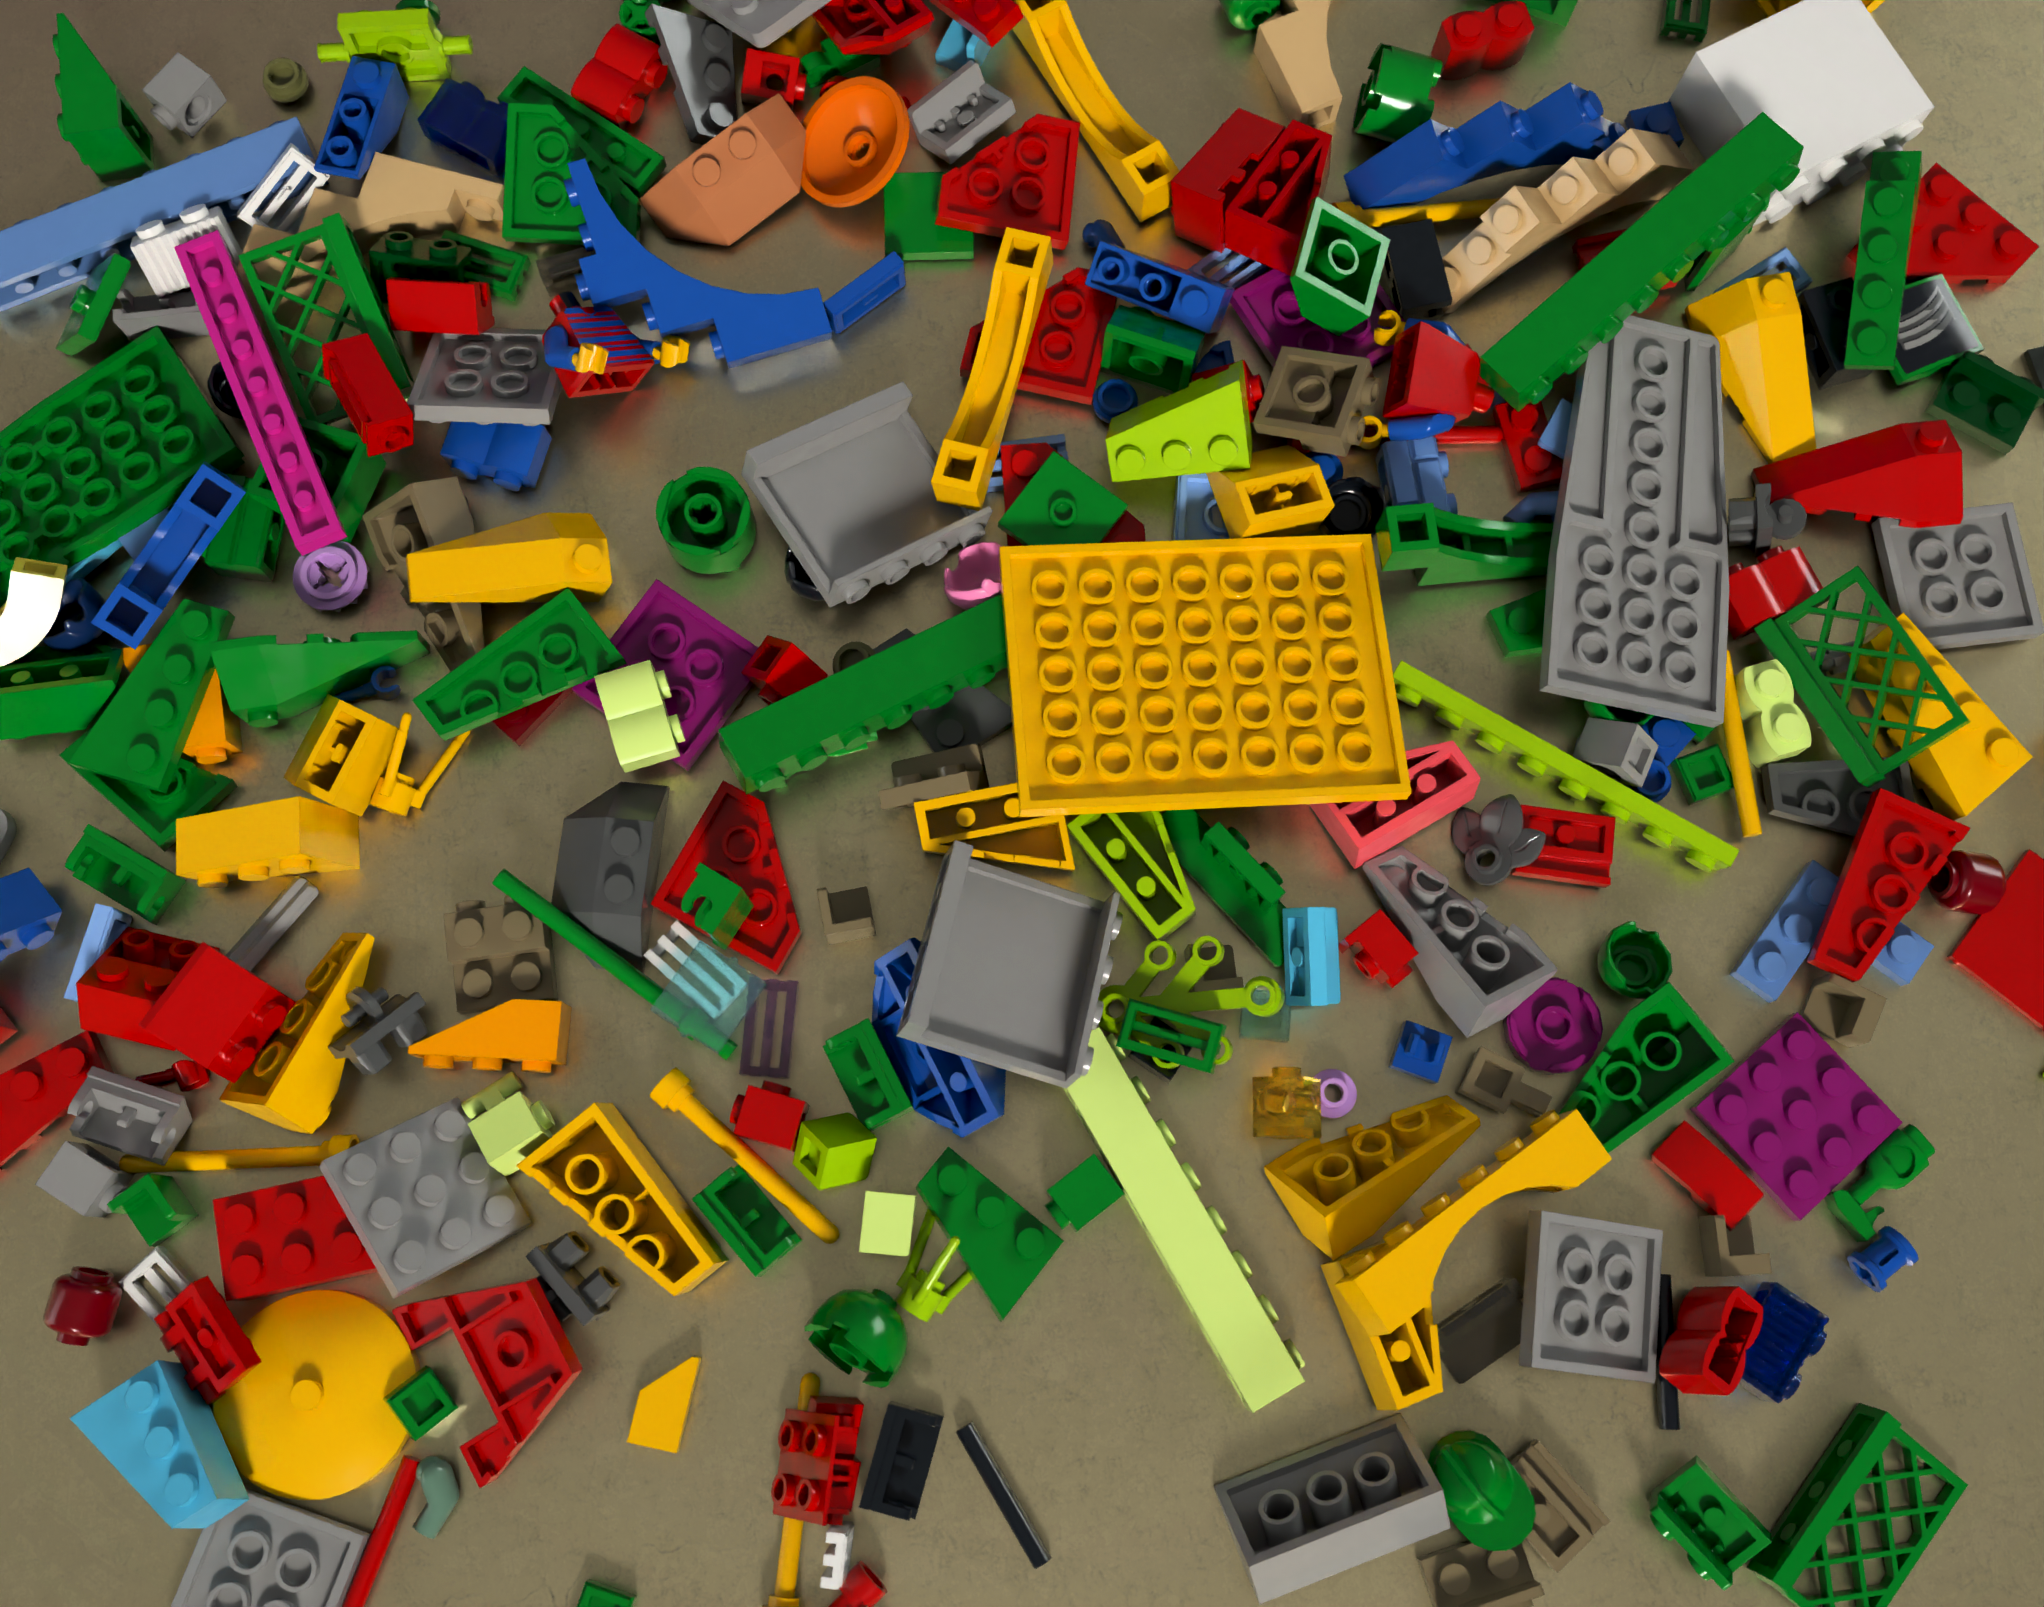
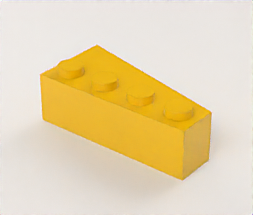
M1903 612L1896 616L1897 620L1971 721L1908 760L1913 770L1910 772L1911 778L1918 790L1923 788L1933 806L1931 810L1956 820L1967 816L2032 758V755ZM1882 624L1864 638L1862 648L1888 652L1893 631L1888 625ZM1899 643L1897 654L1909 655L1903 645ZM1860 655L1856 671L1858 681L1880 685L1887 659ZM1895 660L1889 687L1916 691L1921 672L1915 663ZM1927 680L1925 693L1937 694ZM1864 690L1873 708H1875L1879 692ZM1887 693L1882 713L1885 720L1908 724L1914 698ZM1923 699L1916 726L1936 729L1954 717L1943 702ZM1892 728L1887 730L1886 732L1894 747L1900 746L1902 749L1906 731ZM1914 733L1912 743L1926 734Z
M594 1102L516 1165L526 1175L534 1177L549 1190L548 1193L560 1203L568 1205L588 1222V1226L601 1237L608 1238L619 1247L628 1259L673 1296L690 1292L729 1260L613 1103Z

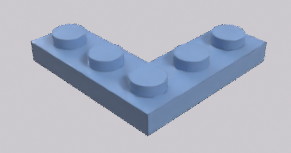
M1815 860L1806 863L1729 975L1768 1003L1776 1001L1811 951L1839 877ZM1899 922L1894 929L1895 933L1871 965L1898 985L1903 986L1911 982L1934 948V945L1902 922Z

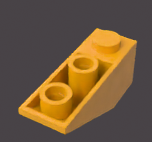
M511 999L408 1046V1054L423 1059V1067L453 1069L454 1060L473 1061L472 1069L502 1071L503 1063H522L521 1071L551 1073L552 1065L567 1064L572 1007L562 1001Z

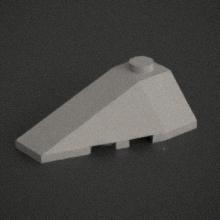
M1399 846L1364 863L1363 870L1393 924L1419 953L1413 960L1433 996L1466 1038L1503 1020L1557 972L1558 968L1525 931L1513 923L1508 928L1486 912L1488 908L1486 904L1476 897L1472 901L1466 899L1449 887V881L1446 876L1403 846Z

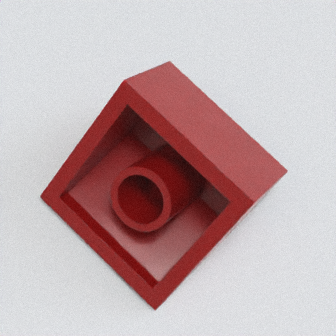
M202 941L138 1025L203 1067L235 1084L243 1072L252 1065L255 1056L273 1032L282 1025L286 1015L296 1002L251 971Z

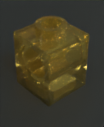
M1273 1067L1272 1076L1252 1077L1253 1137L1275 1140L1321 1139L1320 1079L1301 1076V1068ZM1289 1095V1107L1285 1111L1284 1102L1286 1096Z

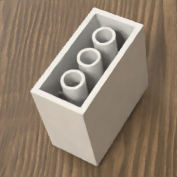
M1803 0L1697 51L1668 102L1671 101L1675 115L1705 160L1709 159L1762 112L1804 146L1798 168H1800L1799 174L1783 191L1779 192L1775 189L1770 193L1768 208L1761 213L1753 226L1765 220H1768L1769 223H1774L1786 216L1795 205L1803 201L1807 205L1812 204L1825 196L1831 187L1842 183L1843 186H1848L1856 182L1871 168L1873 152L1904 151L1902 147L1923 130L1924 127L1921 123L1934 108L1928 96L1861 0Z

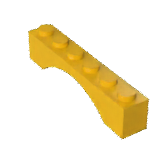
M1012 0L1018 4L1024 16L1012 28L1072 120L1080 122L1079 131L1140 223L1172 206L1171 180L1179 173V169L1161 142L1140 127L1113 95L1081 38L1066 0Z
M1006 227L994 267L986 316L974 364L958 411L943 439L931 480L936 500L939 502L976 511L982 509L1053 266L1052 243L1049 236Z
M1552 1109L1535 1119L1529 1125L1533 1132L1521 1141L1519 1136L1501 1145L1494 1151L1497 1160L1485 1168L1483 1164H1480L1467 1171L1457 1180L1461 1188L1450 1196L1446 1192L1435 1196L1420 1208L1424 1214L1423 1217L1412 1225L1409 1221L1397 1225L1383 1236L1386 1245L1373 1254L1371 1250H1366L1344 1266L1348 1274L1336 1282L1335 1286L1370 1337L1391 1334L1429 1304L1434 1277L1446 1249L1460 1228L1480 1209L1501 1196L1513 1192L1539 1191L1555 1193L1578 1187L1612 1160L1577 1109L1559 1115Z

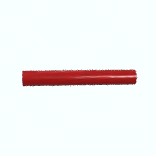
M403 1455L342 1607L365 1606L417 1478L416 1468L421 1462L420 1459Z

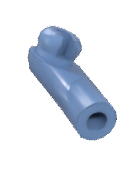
M1559 491L1532 492L1528 494L1503 517V521L1531 523L1538 516L1550 515V519L1554 522Z

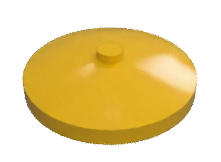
M311 1290L289 1295L275 1301L254 1315L241 1328L252 1342L253 1348L262 1362L234 1386L226 1389L225 1395L213 1402V1413L234 1464L243 1476L261 1489L277 1496L296 1500H319L341 1495L363 1486L382 1473L396 1459L410 1436L383 1398L418 1372L421 1366L416 1350L411 1351L392 1313L375 1301L356 1293L341 1290Z

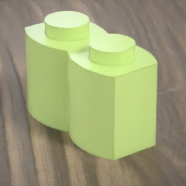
M1777 659L1745 667L1734 676L1748 756L1756 768L1761 769L1766 764L1789 761L1811 746L1809 723L1801 709L1793 703L1794 688L1792 680L1785 667Z
M647 660L594 676L620 766L625 773L680 757L677 744L686 740L678 715L669 716L664 699L671 698L672 693L664 670L655 672L651 661Z

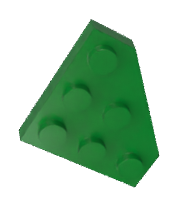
M508 102L502 237L508 242L584 245L578 228L579 224L586 223L581 205L572 207L564 179L571 178L567 163L585 158L600 194L619 222L640 242L641 202L585 139L568 123L553 104Z

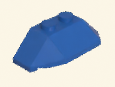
M910 938L874 961V974L877 976L873 990L872 1025L913 1109L937 1124L952 1129L953 1133L963 1138L1004 1115L1006 1070L897 1037L921 941L917 938Z

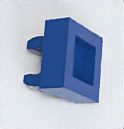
M1406 1020L1402 1024L1388 1067L1436 1084L1439 1081L1453 1037Z

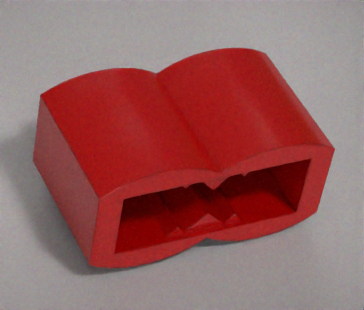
M1504 1L1490 6L1484 12L1463 11L1446 18L1441 23L1431 51L1433 58L1443 62L1439 76L1440 79L1447 81L1462 80L1473 76L1481 69L1488 71L1503 70L1518 63L1522 59L1535 29L1525 2Z
M618 23L615 24L602 39L594 58L584 66L576 78L570 92L572 97L620 129L625 130L630 123L637 122L641 117L645 105L644 98L654 88L658 89L666 78L668 67L663 65L658 52L660 45Z
M1777 546L1757 557L1756 561L1758 564L1744 568L1742 563H1737L1729 567L1728 630L1734 640L1756 632L1754 628L1767 619L1776 620L1823 589L1800 546L1784 551L1782 546Z
M1739 1286L1694 1287L1687 1293L1680 1306L1677 1330L1668 1338L1663 1347L1659 1362V1374L1685 1394L1728 1396L1735 1390L1742 1378L1746 1362V1350L1752 1346L1759 1335L1763 1321V1306Z

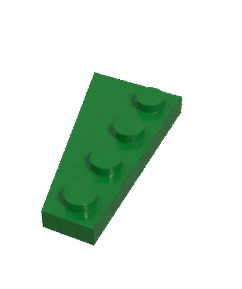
M566 588L412 701L437 734L446 741L627 663L572 591Z

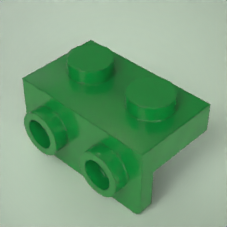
M1697 1455L1651 1491L1650 1519L1656 1529L1667 1540L1672 1541L1675 1539L1688 1552L1687 1558L1695 1571L1707 1581L1712 1578L1724 1591L1733 1585V1572L1772 1543L1771 1533Z

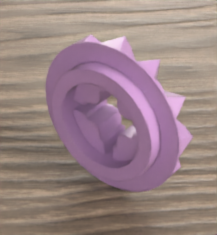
M339 540L303 556L301 555L293 570V584L298 596L309 606L319 612L322 610H333L340 613L341 608L349 604H357L358 596L363 589H368L367 572L370 569L359 550L351 544ZM324 565L327 569L331 568L334 572L343 569L338 574L342 580L340 583L343 586L339 588L331 583L322 586L327 579L323 575L325 572L320 567Z

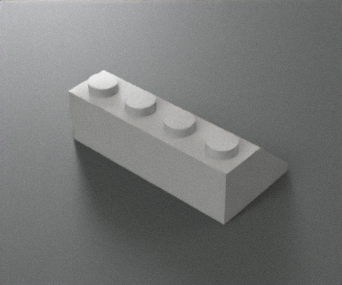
M1401 1413L1214 1486L1241 1562L1259 1604L1451 1528L1443 1489Z

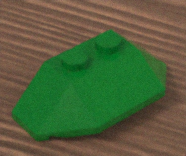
M93 642L88 647L74 652L55 651L49 646L33 648L19 659L1 666L0 740L24 739L29 736L52 733H71L76 730L86 729L116 688L124 663L123 650L119 648L112 649L98 642Z

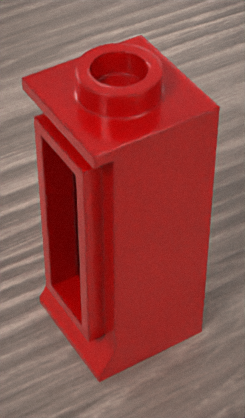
M368 333L322 344L324 377L330 381L363 444H366L368 457L386 452H396L404 447L414 445L413 413Z

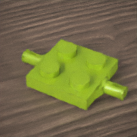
M404 8L386 11L361 10L351 13H338L337 29L343 42L317 44L318 58L321 63L347 61L350 63L352 56L396 63L403 82L451 79V62L448 55L473 54L471 35L444 37L437 30L428 8Z

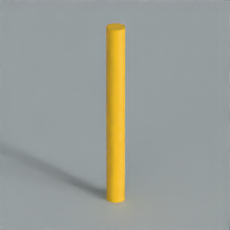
M1727 650L1724 723L1722 724L1742 836L1754 837L1762 835V828L1730 651Z

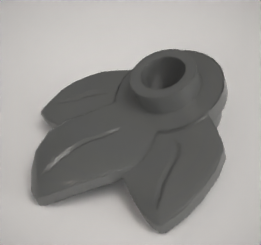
M1512 794L1494 799L1483 809L1481 815L1472 809L1461 807L1454 817L1452 824L1453 843L1465 855L1464 865L1466 872L1475 882L1481 885L1489 886L1502 882L1508 877L1513 868L1527 866L1534 862L1543 849L1546 834L1536 829H1523V811L1520 803ZM1486 854H1494L1495 860L1492 865L1488 867L1480 865L1481 859Z

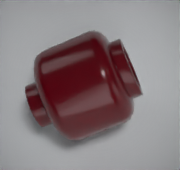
M1952 850L1947 856V862L1938 874L1933 876L1927 883L1936 904L1948 911L1982 915L1992 911L2001 901L2006 891L2005 874L1999 861L1988 854Z
M75 1266L72 1267L71 1273L61 1275L55 1279L45 1308L43 1321L47 1327L58 1332L57 1341L68 1345L87 1346L90 1338L105 1336L112 1330L123 1295L121 1287L113 1281L115 1276L113 1273L97 1268Z

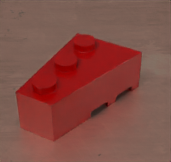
M1292 119L1226 208L1225 248L1291 276L1311 200L1315 197L1323 200L1330 171L1332 135Z

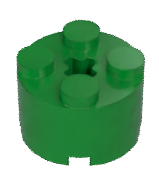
M1380 43L1367 68L1372 70L1367 83H1362L1353 119V127L1356 128L1354 132L1394 143L1430 120L1435 101L1428 99L1431 87H1435L1438 82L1443 62L1428 55Z
M696 467L687 470V474L675 481L672 479L664 486L657 501L656 519L672 557L683 567L702 574L735 571L750 553L756 538V521L748 496L738 481L726 471L713 467Z

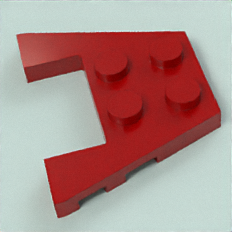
M537 1278L411 1302L392 1310L411 1351L424 1347L450 1329L453 1330L498 1420L497 1424L459 1447L479 1488L495 1481L583 1370Z

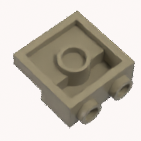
M1282 346L1253 422L1256 432L1300 440L1303 450L1347 457L1351 444L1359 445L1363 439L1365 419L1361 416L1365 405L1373 406L1379 393V380L1374 378L1370 359Z
M508 895L504 897V905L486 907L483 900H469L457 903L456 912L443 914L448 962L453 964L458 1013L469 1014L487 1011L511 999L558 1000L551 928Z

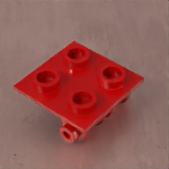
M786 1408L785 1419L780 1426L778 1434V1444L781 1449L778 1474L773 1480L771 1489L774 1503L773 1514L822 1526H827V1524L843 1525L844 1515H849L852 1487L832 1485V1481L853 1482V1476L833 1474L834 1464L855 1466V1460L835 1458V1453L856 1454L859 1428L854 1427V1416L830 1415Z

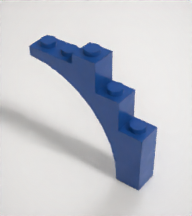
M1569 82L1525 111L1500 100L1457 129L1430 119L1345 174L1344 179L1351 202L1354 205H1360L1362 209L1416 205L1450 189L1505 172L1544 165H1562L1572 157L1595 160L1626 131L1620 123H1614L1602 117L1604 113L1602 104L1593 91H1586Z
M585 158L567 163L571 178L564 179L566 191L572 207L581 205L586 223L578 225L586 252L592 250L596 252L594 255L578 259L582 273L575 274L574 276L583 302L591 300L593 306H608L611 308L649 297L650 302L642 304L650 331L659 328L662 339L665 336H680L715 325L717 331L708 333L716 360L725 357L729 369L832 339L831 326L819 288L786 294H750L711 286L685 275L647 251L619 222L600 194Z

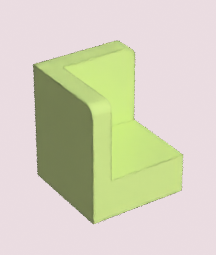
M865 1191L859 1252L908 1256L911 1248L913 1218L916 1216L917 1197L915 1195Z

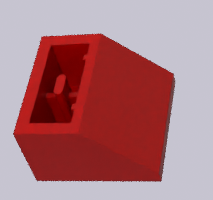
M127 927L76 982L81 1029L175 1051V1048L146 1031L138 1024L199 947L200 943L153 933L145 929ZM213 947L214 949L220 952V948Z

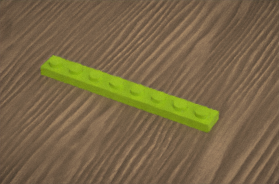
M1402 660L1394 670L1393 677L1396 696L1400 701L1413 707H1418L1419 703L1436 712L1434 718L1441 724L1453 730H1459L1460 727H1463L1476 734L1475 741L1487 750L1497 754L1504 750L1519 759L1517 765L1526 772L1537 777H1542L1545 773L1561 782L1558 788L1567 795L1581 801L1588 797L1602 805L1600 811L1605 816L1616 817L1615 821L1621 824H1627L1629 820L1645 829L1642 835L1654 844L1664 848H1669L1671 844L1686 852L1685 860L1693 866L1707 872H1711L1713 868L1721 870L1731 867L1738 855L1739 849Z

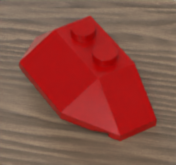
M831 0L811 15L843 55L891 54L926 34L934 21L931 10L922 0Z

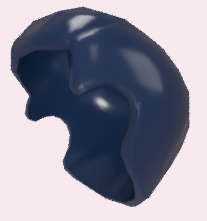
M84 578L74 579L65 584L64 594L56 619L49 632L43 638L44 643L55 651L74 652L91 645L104 632L93 625L91 621L106 601Z

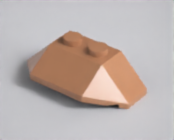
M780 93L745 113L679 163L647 191L639 201L666 238L731 246L800 193L806 129Z

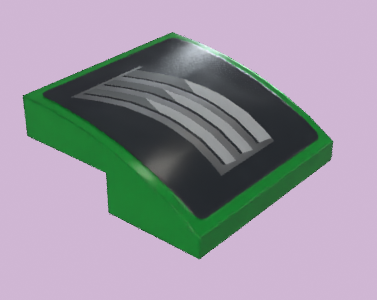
M1943 274L1905 285L1894 370H1889L1897 385L1929 377L1941 367L1952 365L1966 351L1979 354L1985 350Z

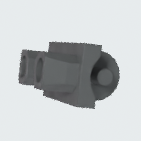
M1771 483L1756 484L1755 497L1729 499V515L1727 518L1728 547L1754 545L1755 557H1759L1770 550L1772 537L1787 540L1796 537L1803 531L1807 518L1805 508L1799 502L1785 498L1770 504Z
M361 987L354 988L346 994L350 1010L341 1016L342 1022L351 1029L328 1046L331 1053L336 1059L349 1058L363 1075L378 1073L392 1060V1057L380 1041L383 1037L390 1033L399 1047H408L428 1033L418 1013V1010L426 1004L419 992H414L407 998L396 994L385 1002L389 995L382 987L377 988L371 994Z
M576 1231L568 1232L553 1242L536 1246L525 1257L539 1272L540 1276L537 1279L560 1322H564L574 1314L580 1323L585 1326L594 1319L596 1321L601 1319L610 1310L606 1303L610 1301L621 1285L604 1266L597 1268L586 1279L578 1272L574 1265L590 1252V1249Z

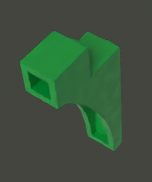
M1922 151L1873 152L1870 181H1866L1844 362L1845 369L1894 370L1906 274L1918 206L1922 173Z
M1433 503L1387 506L1375 527L1381 570L1383 572L1415 569L1417 586L1547 575L1554 523L1484 520L1435 508Z

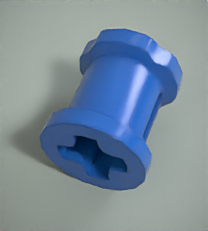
M1884 1226L1878 1231L1879 1238L1861 1253L1854 1251L1847 1257L1849 1266L1855 1275L1875 1292H1881L1887 1287L1886 1280L1904 1265L1912 1266L1919 1260L1918 1254L1910 1242L1890 1226Z

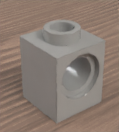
M179 52L142 89L154 106L150 110L152 115L169 130L178 127L191 138L227 101L211 75Z
M1588 717L1582 734L1576 740L1573 757L1623 785L1642 788L1659 745L1639 724Z
M65 1141L35 1185L83 1216L105 1218L107 1214L112 1213L107 1203L127 1189V1185L134 1177V1174L121 1170L119 1164L88 1144Z

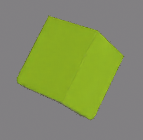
M842 1113L804 1121L800 1125L792 1164L819 1191L865 1180L869 1175L877 1137L851 1113Z

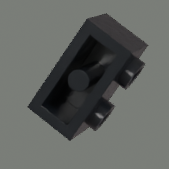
M1852 277L1802 291L1797 297L1802 315L1806 360L1819 390L1866 377L1873 371L1870 369H1845L1844 367L1854 287Z

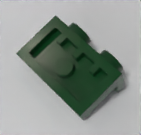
M392 231L384 234L369 249L371 277L383 303H388L386 279L397 277L409 278L411 280L465 282L464 266L472 258V248L457 245L453 240L413 238L410 233L404 231Z
M1966 351L1947 369L1925 412L1940 420H1946L1947 424L2006 455L2015 447L2033 411L2044 403V390L2036 386L2032 380L2017 376L1996 365L1987 356Z

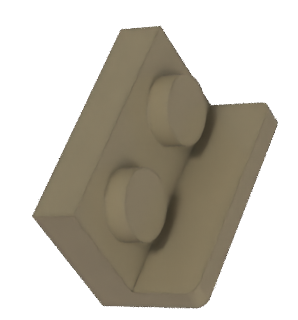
M969 744L895 761L891 764L894 787L880 790L878 794L881 810L908 808L914 806V802L989 788L981 745Z
M1467 1540L1417 1557L1433 1607H1533L1532 1599L1545 1595L1541 1583L1534 1580L1522 1544L1507 1551H1489Z

